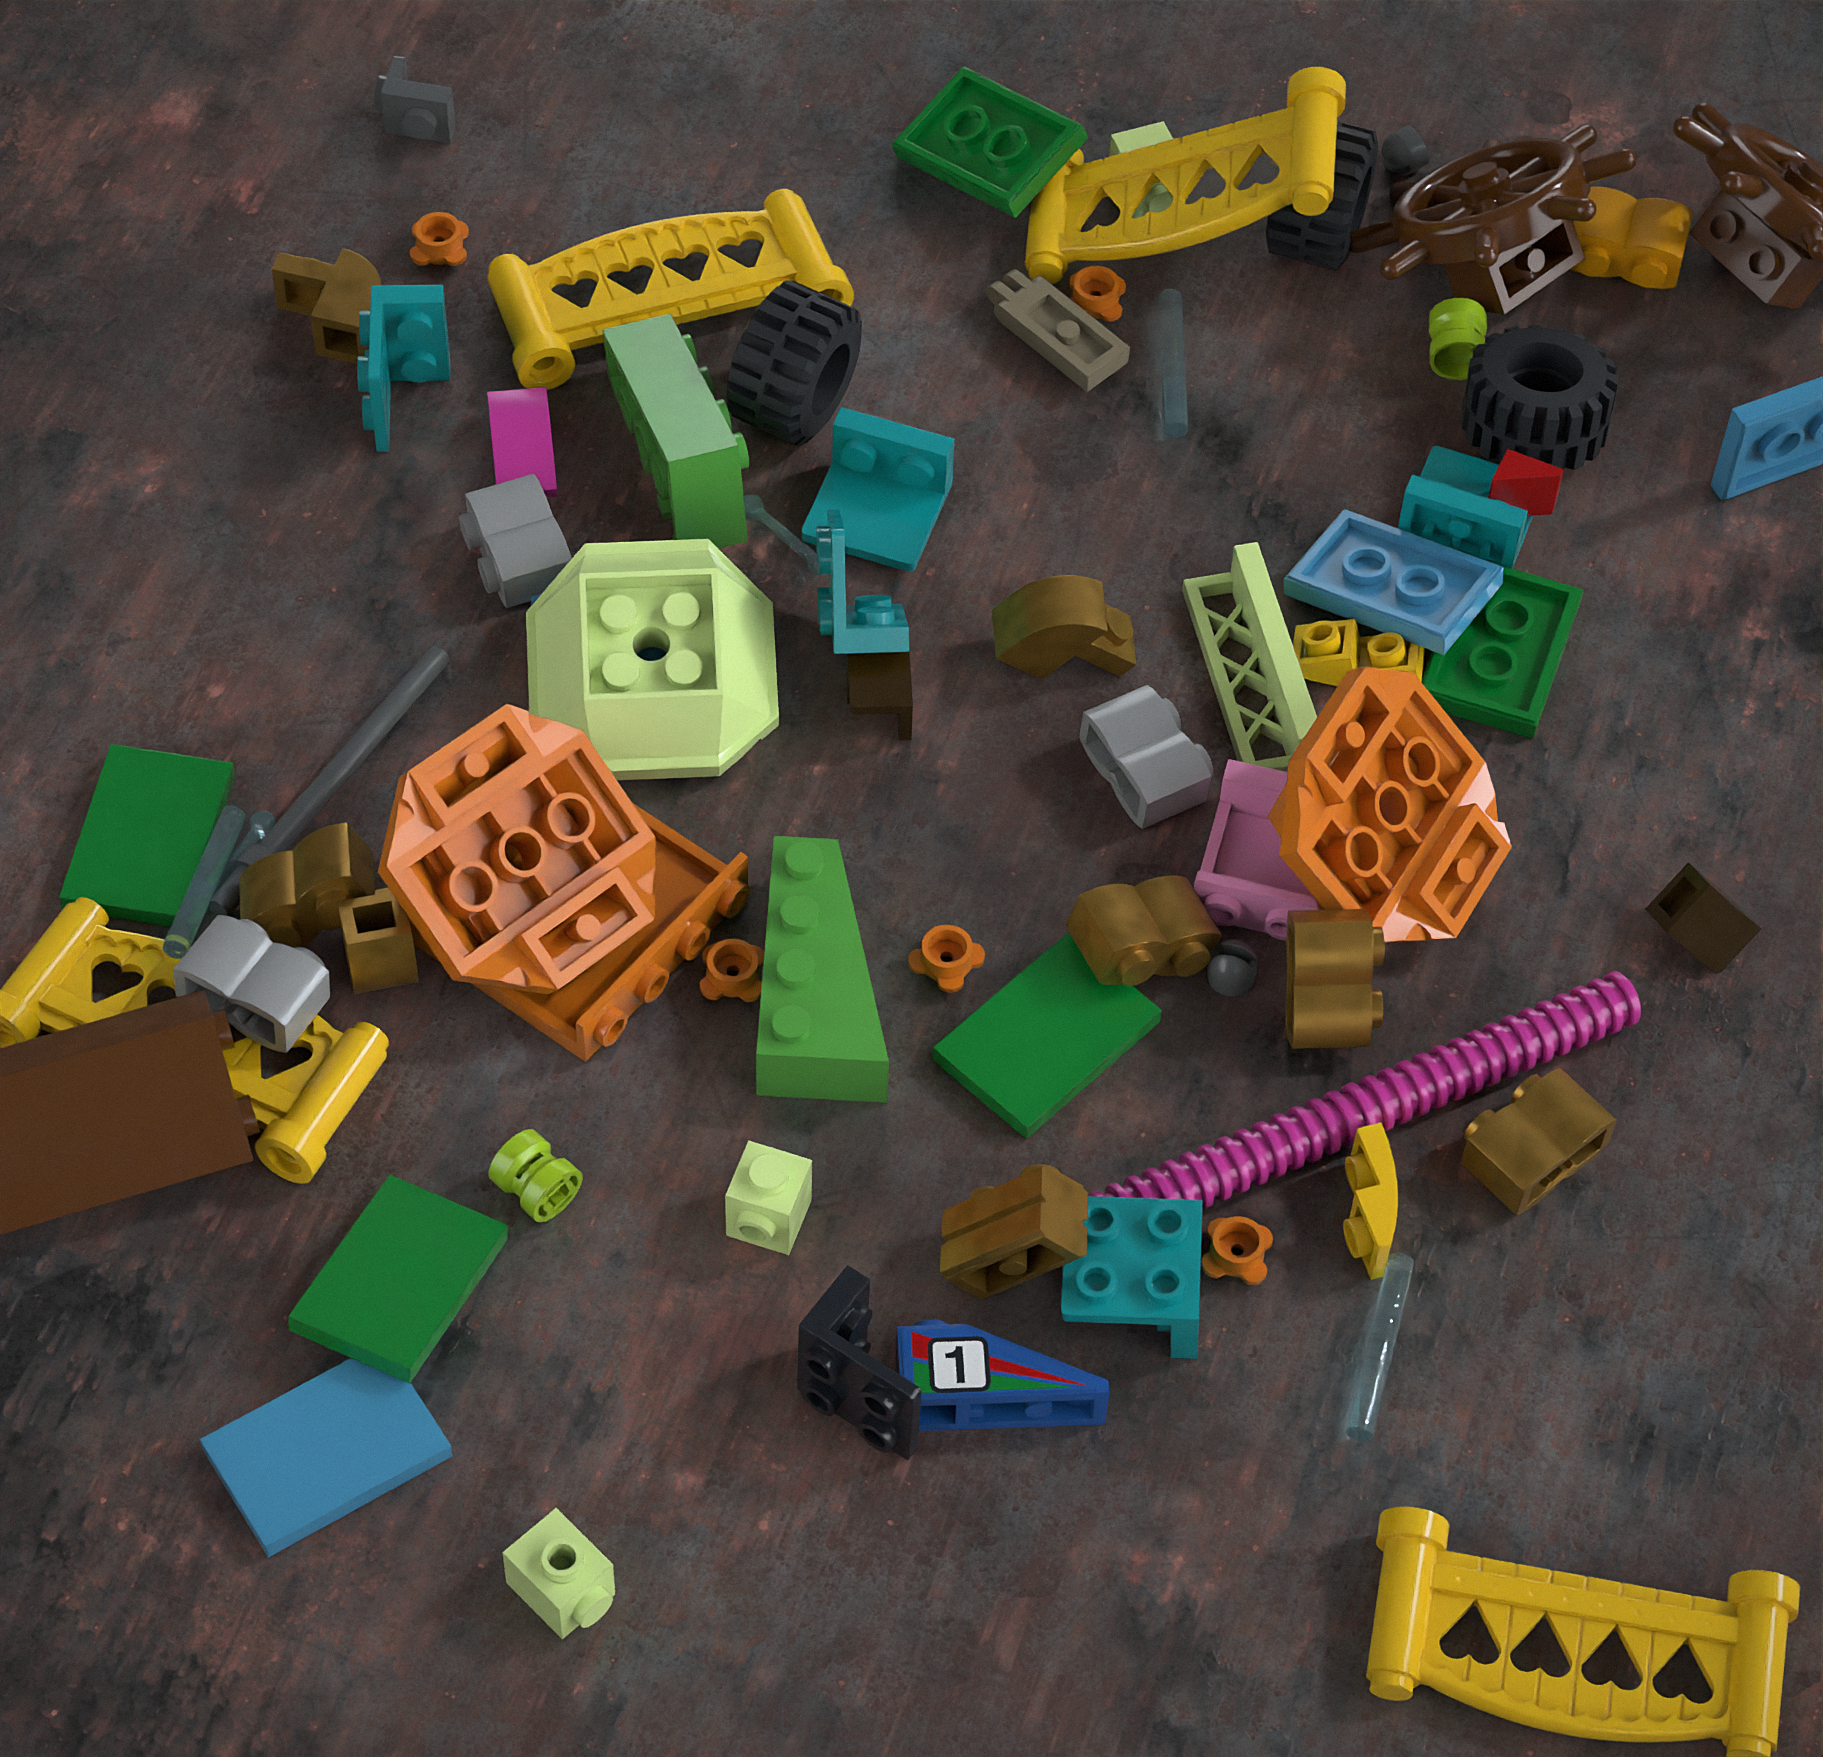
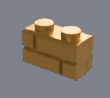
M1043 1164L1027 1166L1021 1170L1019 1177L997 1187L986 1186L975 1189L971 1193L970 1199L943 1210L942 1238L946 1241V1244L941 1246L940 1273L946 1281L982 1300L1087 1256V1228L1083 1221L1088 1218V1192L1084 1189L1083 1185L1060 1173L1058 1169Z

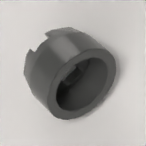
M1404 125L1394 131L1383 141L1381 159L1385 168L1393 174L1407 175L1414 173L1429 163V154L1422 138L1409 125Z
M1227 939L1218 943L1215 950L1210 953L1211 959L1206 967L1207 982L1216 992L1226 996H1240L1249 992L1257 980L1259 963L1256 953L1249 944L1241 940Z

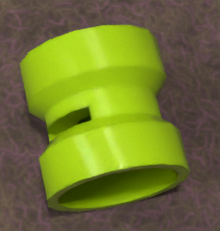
M1451 298L1436 304L1430 311L1428 321L1429 334L1432 341L1429 348V363L1432 370L1441 377L1449 380L1467 379L1469 363L1474 349L1478 344H1485L1487 314L1484 307L1476 301L1468 298Z
M526 1129L508 1140L497 1152L488 1170L489 1179L505 1193L517 1194L520 1197V1207L538 1223L546 1222L564 1210L577 1194L583 1180L582 1173L565 1158L556 1159L551 1154L550 1143L534 1129Z

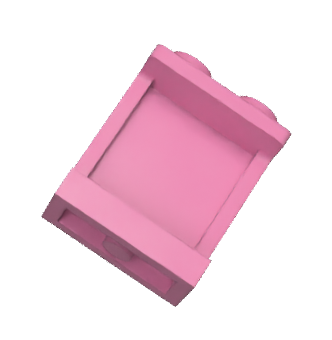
M1228 759L1222 781L1220 801L1200 871L1197 872L1193 889L1216 925L1239 926L1268 933L1276 939L1286 941L1288 911L1323 910L1321 904L1279 856L1281 838L1268 818L1272 807L1287 782L1288 772Z

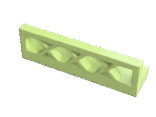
M1258 542L1236 545L1233 550L1230 572L1185 579L1182 592L1237 761L1288 772L1289 759L1309 731L1317 715ZM1232 593L1236 603V608L1228 618H1225L1206 608L1202 597ZM1228 637L1251 648L1252 655L1244 666L1220 654L1219 648ZM1256 668L1258 669L1259 674L1254 672ZM1228 677L1233 679L1231 683L1229 682ZM1243 685L1267 696L1268 704L1259 715L1236 703L1235 696ZM1272 716L1274 717L1275 723L1270 721ZM1244 725L1249 727L1247 732L1245 731ZM1261 733L1282 744L1286 756L1255 761L1251 745Z

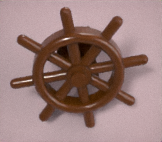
M1699 103L1692 111V118L1680 116L1675 120L1673 132L1678 138L1706 155L1707 163L1720 180L1722 190L1689 234L1766 304L1798 310L1823 278V166L1781 138L1752 125L1732 124L1710 104Z
M1589 124L1579 126L1560 140L1529 138L1502 143L1499 139L1492 138L1483 144L1482 149L1463 155L1436 168L1415 183H1394L1389 190V197L1395 203L1392 219L1351 232L1349 250L1353 253H1362L1399 241L1401 248L1385 258L1380 265V272L1385 279L1396 280L1420 263L1444 264L1455 298H1468L1476 301L1484 307L1485 312L1506 314L1585 259L1573 221L1587 222L1593 219L1596 214L1595 203L1587 198L1590 193V183L1632 170L1636 165L1637 157L1633 150L1622 148L1582 161L1580 153L1592 146L1597 140V131Z

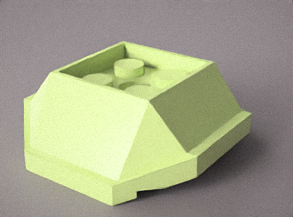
M709 539L585 543L526 612L529 714L555 720L583 730L616 780L721 776L742 758L759 739L763 740L779 726L773 602ZM648 647H656L667 653L657 661H646L637 656L638 652Z

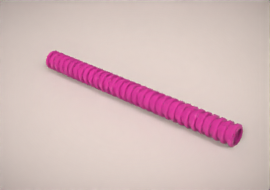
M1612 971L1606 974L1604 979L1596 978L1589 981L1586 987L1579 985L1571 989L1569 994L1560 993L1554 996L1552 1002L1544 1000L1537 1003L1534 1009L1529 1007L1522 1009L1518 1012L1517 1017L1508 1015L1502 1018L1499 1024L1489 1023L1483 1027L1482 1032L1473 1030L1467 1033L1464 1039L1456 1037L1448 1042L1447 1047L1438 1045L1430 1049L1429 1054L1424 1052L1413 1056L1412 1062L1402 1060L1395 1064L1394 1070L1386 1067L1379 1070L1376 1077L1372 1075L1362 1077L1358 1085L1350 1082L1341 1087V1092L1331 1090L1324 1094L1323 1101L1316 1097L1306 1102L1305 1109L1299 1105L1291 1107L1287 1111V1117L1282 1113H1277L1270 1117L1269 1124L1262 1120L1254 1123L1251 1126V1132L1245 1128L1239 1129L1234 1132L1233 1139L1223 1136L1215 1141L1214 1147L1206 1143L1197 1148L1196 1155L1187 1151L1179 1156L1178 1163L1172 1159L1166 1160L1161 1163L1160 1171L1154 1167L1147 1168L1142 1172L1141 1179L1136 1175H1131L1124 1179L1123 1186L1114 1182L1105 1187V1194L1095 1190L1089 1193L1088 1196L1202 1200V1209H1206L1213 1205L1214 1198L1221 1202L1229 1199L1232 1195V1190L1241 1194L1249 1190L1250 1183L1259 1186L1268 1181L1269 1175L1278 1178L1286 1174L1287 1167L1291 1170L1303 1167L1305 1159L1313 1163L1322 1158L1323 1152L1332 1155L1340 1151L1341 1144L1345 1147L1353 1146L1357 1128L1382 1122L1384 1131H1388L1394 1127L1395 1122L1402 1125L1410 1121L1412 1115L1420 1117L1429 1113L1430 1106L1434 1109H1439L1447 1105L1448 1099L1455 1102L1464 1098L1466 1092L1470 1094L1482 1090L1483 1084L1489 1087L1500 1082L1501 1077L1509 1079L1517 1075L1518 1070L1525 1072L1534 1068L1536 1062L1544 1064L1552 1060L1553 1055L1560 1057L1569 1053L1571 1048L1579 1049L1587 1045L1588 1040L1595 1042L1604 1038L1605 1033L1612 1035L1622 1030L1623 1026L1631 1027L1637 1024L1641 1017V1005L1638 994L1630 980L1621 972Z

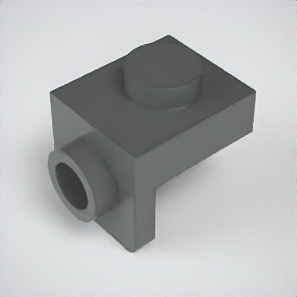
M393 56L387 75H379L374 94L375 108L382 109L384 132L421 140L451 143L456 128L452 87L408 81L406 57Z

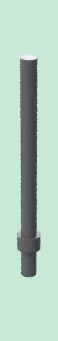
M433 645L424 653L258 844L250 843L233 862L235 871L207 902L209 909L216 916H230L240 904L239 877L259 859L286 851L449 664L450 658L442 648Z

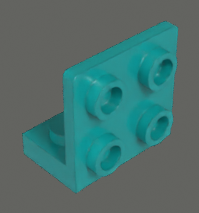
M371 285L370 310H360L359 312L361 346H369V349L364 350V356H358L357 360L359 392L370 393V395H363L362 397L364 431L374 430L377 452H389L391 381L426 382L450 380L451 361L443 285Z
M840 407L833 422L832 464L802 527V540L816 545V526H827V510H840L844 526L845 554L908 572L914 571L952 487L955 439Z
M1434 446L1430 451L1420 477L1412 475L1404 493L1398 529L1485 561L1513 569L1533 516H1527V510L1508 505L1500 500L1488 499L1491 482L1499 467L1498 464L1440 446Z
M827 510V526H816V558L819 566V575L828 574L829 587H817L818 624H820V636H831L834 654L909 652V626L902 604H891V597L886 595H862L855 597V605H846L844 526L840 510Z
M1088 1196V1218L1083 1221L1087 1228V1256L1063 1265L1062 1319L1067 1322L1158 1325V1332H1171V1358L1198 1359L1202 1200Z

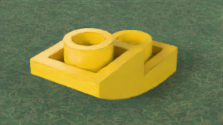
M1356 619L1324 620L1312 624L1296 625L1293 648L1305 679L1338 686L1347 671L1362 667L1380 668V670L1414 672L1422 682L1425 648L1403 640V637L1397 633L1386 632L1374 636L1360 637Z
M1382 1122L1356 1129L1351 1156L1345 1158L1346 1176L1354 1193L1350 1216L1343 1222L1344 1236L1351 1255L1354 1258L1362 1257L1371 1280L1384 1277L1396 1227L1398 1210L1395 1164Z

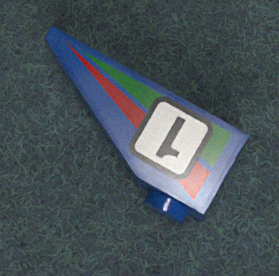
M923 1320L914 1323L912 1326H897L896 1372L917 1385L922 1391L919 1431L1103 1425L1106 1422L1110 1392L1109 1381L967 1324L948 1325L940 1320Z

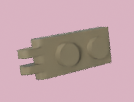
M1012 269L1003 276V283L995 281L986 288L989 300L995 305L994 313L996 318L1086 392L1128 363L1130 347L1043 277L1037 276L1030 280L1020 271Z

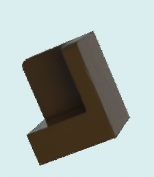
M910 650L909 652L847 653L846 687L847 704H850V712L855 715L897 714L899 740H912L913 697Z
M1689 862L1645 908L1671 937L1716 974L1721 973L1761 930V927L1736 902Z

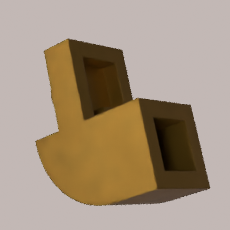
M342 248L335 265L321 262L314 258H303L279 252L271 268L277 308L311 316L316 355L357 364L358 356H364V350L369 349V346H361L359 312L360 310H370L371 285H381V279L375 267L363 256Z
M1077 575L1042 578L1019 588L991 610L996 659L1041 680L1074 656L1119 677L1137 665L1131 616L1105 604L1103 584L1096 579Z
M389 888L375 890V895L337 901L341 933L353 993L358 994L418 983V971L409 918Z

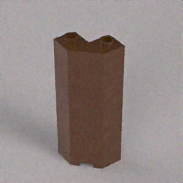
M205 990L0 1048V1235L254 1161L247 1137L260 1133L249 1094L237 1098L235 1096L223 1054L224 1050L234 1048L235 1044L225 1010L222 1009L211 1013Z

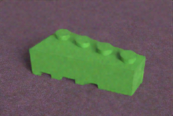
M671 314L603 329L608 379L628 430L635 435L639 458L646 475L652 473L658 492L657 504L663 519L672 518L673 540L709 539L718 549L748 542L741 469L749 467L747 446L741 432L732 433L730 415L723 399H714L713 383L707 367L697 366V356L691 336L689 334H680Z
M774 836L756 1051L757 1096L887 1103L889 1059L838 839Z

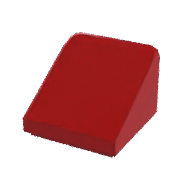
M1507 449L1493 476L1488 499L1500 500L1508 505L1527 510V516L1552 515L1556 506L1564 470Z

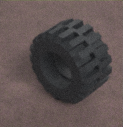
M1337 120L1333 199L1328 204L1325 212L1315 216L1298 213L1294 209L1293 204L1287 205L1268 215L1266 242L1270 254L1337 271L1344 264L1351 253L1349 250L1351 242L1350 233L1360 229L1373 183L1378 158V141L1375 130Z
M787 280L780 286H777L753 313L735 350L729 370L726 396L727 408L731 416L795 446H801L803 443L809 442L835 413L850 384L861 347L862 321L860 320L861 314L859 311L795 281Z
M1528 324V328H1519L1517 326L1505 328L1504 334L1494 332L1485 338V344H1478L1469 363L1461 416L1462 430L1467 431V441L1471 446L1480 447V455L1488 460L1496 459L1500 463L1507 449L1561 469L1568 468L1574 471L1583 467L1585 460L1593 461L1600 454V449L1605 447L1618 386V376L1615 375L1616 366L1613 360L1605 358L1606 351L1599 345H1590L1588 343L1589 338L1579 333L1575 335L1567 333L1566 329L1554 326L1551 329L1542 328L1541 325Z

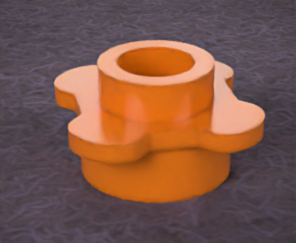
M432 212L421 217L412 226V235L416 238L415 246L410 249L409 253L410 259L415 264L424 266L431 263L434 265L448 264L449 266H458L467 259V251L463 248V240L468 237L469 229L463 221L458 220L449 213Z
M1088 266L1070 277L1069 287L1073 292L1072 297L1069 299L1094 319L1102 318L1104 321L1112 322L1121 317L1123 308L1119 304V296L1125 293L1126 283L1114 271L1103 266Z
M938 925L925 934L921 949H915L910 952L908 965L913 973L926 974L937 981L940 990L953 993L963 988L964 977L972 968H979L983 965L985 951L980 944L973 943L969 934L962 928L954 925ZM941 957H951L953 959L950 962H944L941 960Z
M726 939L711 944L704 949L702 960L707 965L706 976L700 981V992L705 998L718 1000L722 996L740 997L745 1002H753L761 997L762 982L759 980V971L764 964V951L760 947L750 945L748 942L740 939ZM728 971L739 972L736 976H729L727 974Z
M1241 1216L1213 1220L1207 1228V1236L1211 1240L1208 1253L1203 1255L1201 1260V1267L1205 1274L1212 1278H1220L1223 1275L1238 1277L1248 1285L1261 1283L1266 1278L1268 1271L1267 1266L1263 1262L1264 1254L1273 1243V1236L1270 1230L1249 1218ZM1240 1248L1243 1250V1254L1234 1255L1231 1249Z

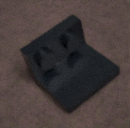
M847 1265L799 1324L797 1389L801 1391L805 1401L816 1411L827 1416H832L835 1413L855 1426L860 1436L873 1448L885 1453L892 1450L904 1459L909 1460L917 1450L922 1391L917 1385L868 1354L871 1343L867 1341V1331L873 1315V1311L869 1309L870 1279Z

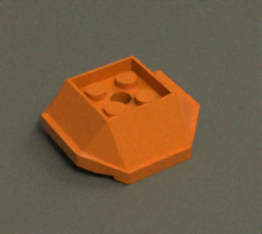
M1362 667L1347 671L1289 759L1287 782L1268 815L1269 820L1281 838L1279 856L1325 910L1366 909L1373 921V927H1382L1385 944L1440 941L1457 938L1512 848L1505 823L1498 822L1496 795L1486 762L1414 672L1380 670V668Z
M506 704L399 777L378 873L453 981L550 994L560 989L655 919V895L652 894L655 874V836L583 730L555 720L530 715L527 710ZM505 844L513 846L520 853L522 870L514 868L508 862L505 855Z

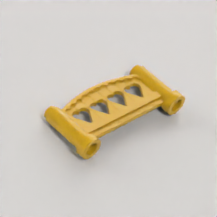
M1304 68L1294 73L1288 81L1287 108L1088 163H1084V155L1078 149L1031 201L1025 267L1028 270L1029 277L1033 280L1035 277L1041 276L1050 284H1055L1062 279L1070 262L1130 259L1186 248L1238 230L1293 204L1294 209L1298 213L1303 215L1315 216L1322 214L1327 210L1334 193L1337 118L1343 113L1346 100V83L1344 78L1329 68ZM1267 154L1280 169L1278 176L1272 182L1267 184L1256 182L1245 190H1238L1240 183L1260 155ZM1213 168L1225 181L1226 187L1219 196L1215 198L1201 197L1192 204H1185L1187 197L1206 170ZM1161 182L1173 196V201L1166 210L1157 213L1148 211L1140 218H1133L1134 212L1154 184ZM1109 196L1120 209L1118 220L1109 226L1096 225L1087 232H1081L1082 226L1101 199Z
M779 189L769 194L764 201V210L698 214L644 223L585 241L550 256L537 264L527 265L517 255L503 254L496 257L490 263L487 276L488 284L515 348L512 355V363L521 384L527 389L546 387L547 390H551L565 383L575 369V359L571 350L595 345L596 343H604L603 329L671 314L675 324L678 325L707 318L708 316L712 317L732 312L736 309L741 310L757 306L762 303L771 291L787 280L800 283L849 306L854 301V291L845 272L840 267L833 265L802 198L789 189ZM750 239L763 243L755 266L750 268L741 265L718 251L724 245L739 246L742 242ZM695 252L708 256L700 280L691 281L662 264L669 258L684 259L687 255ZM641 265L653 269L646 289L642 294H635L607 277L612 272H629L632 268ZM581 279H592L597 282L589 305L583 308L578 307L552 291V288L557 285H574Z
M85 897L77 898L74 903H68L0 989V1048L34 1039L42 1029L55 1033L148 1006V996L153 989L167 986L175 990L173 969L191 947L157 937L106 928L105 926L109 921L106 911L91 899ZM111 961L118 964L122 972H137L143 976V980L137 986L97 1003L93 1002L92 972L99 963ZM317 1014L291 1047L309 1049L312 1052L311 1058L302 1064L267 1079L262 1078L261 1045L246 1037L234 1042V1048L223 1051L236 1098L249 1094L258 1127L264 1129L255 1143L256 1154L264 1165L278 1176L294 1183H308L326 1159L324 1146L387 1057L386 1049L389 1046V1040L379 1028L370 1023L358 1022L354 1028H348L342 1033L335 1030Z
M1392 1507L1381 1512L1376 1545L1383 1551V1559L1366 1677L1371 1681L1369 1690L1375 1696L1393 1701L1408 1700L1412 1697L1413 1688L1421 1684L1430 1686L1444 1695L1497 1717L1536 1729L1569 1736L1618 1742H1677L1715 1738L1722 1740L1724 1746L1727 1747L1726 1757H1771V1753L1776 1751L1788 1623L1798 1617L1800 1585L1792 1578L1780 1573L1764 1570L1737 1572L1729 1578L1726 1602L1446 1551L1450 1525L1441 1515L1416 1507ZM1472 1606L1477 1607L1499 1651V1658L1494 1663H1478L1469 1654L1461 1659H1453L1446 1656L1440 1648V1639ZM1542 1619H1547L1569 1662L1570 1671L1565 1676H1549L1540 1667L1531 1672H1524L1517 1669L1511 1661L1510 1653ZM1613 1631L1618 1633L1640 1676L1641 1684L1634 1690L1620 1689L1611 1680L1603 1685H1595L1588 1682L1582 1674V1664ZM1683 1644L1688 1645L1711 1688L1712 1698L1708 1702L1694 1703L1687 1699L1683 1693L1675 1698H1666L1659 1695L1653 1687V1677Z

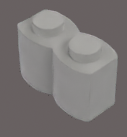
M533 473L465 494L467 513L459 515V523L468 549L471 550L479 547L483 556L477 562L487 593L498 592L506 608L531 601L530 597L543 593L572 557L536 475Z
M1145 685L1083 712L1079 734L1080 741L1093 765L1111 783L1126 813L1141 829L1207 801L1210 782L1213 777L1211 759L1203 746L1200 744L1194 745L1181 732L1179 714L1169 699H1162L1149 685Z
M217 915L173 969L177 997L205 990L211 1013L224 1009L228 1023L242 1034L262 1046L283 1053L289 1051L330 998L329 970L325 968L323 961L315 953L303 947L293 948L284 944L273 943L261 926L248 919L237 920L229 916Z

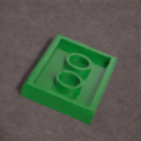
M963 66L896 138L891 146L897 158L1016 218L1089 137L1082 124Z
M1502 566L1504 567L1503 584L1445 655L1432 651L1422 678V684L1447 714L1534 739L1584 589Z
M110 744L59 896L61 908L63 909L68 903H74L79 897H85L99 904L106 911L109 918L187 930L235 778L233 762Z
M1066 933L933 1047L932 1060L1021 1136L1028 1139L1159 1024L1162 1010L1133 986L1099 983L1073 937Z
M389 1174L288 1316L289 1331L410 1384L508 1240V1225Z

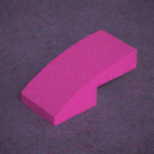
M546 387L487 392L496 484L534 473L542 486L545 496L557 497Z

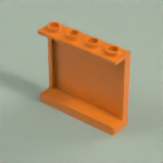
M634 803L633 805L655 836V874L652 894L655 895V919L567 984L550 994L471 983L584 1062L602 1045L608 1047L620 1037L630 1015L643 1002H653L664 990L669 975L684 959L690 961L698 956L705 947L710 932L725 917L733 918L744 907L750 895L747 855L740 852L726 865ZM505 844V855L508 862L514 868L522 870L520 853L513 846ZM409 918L413 944L439 961Z

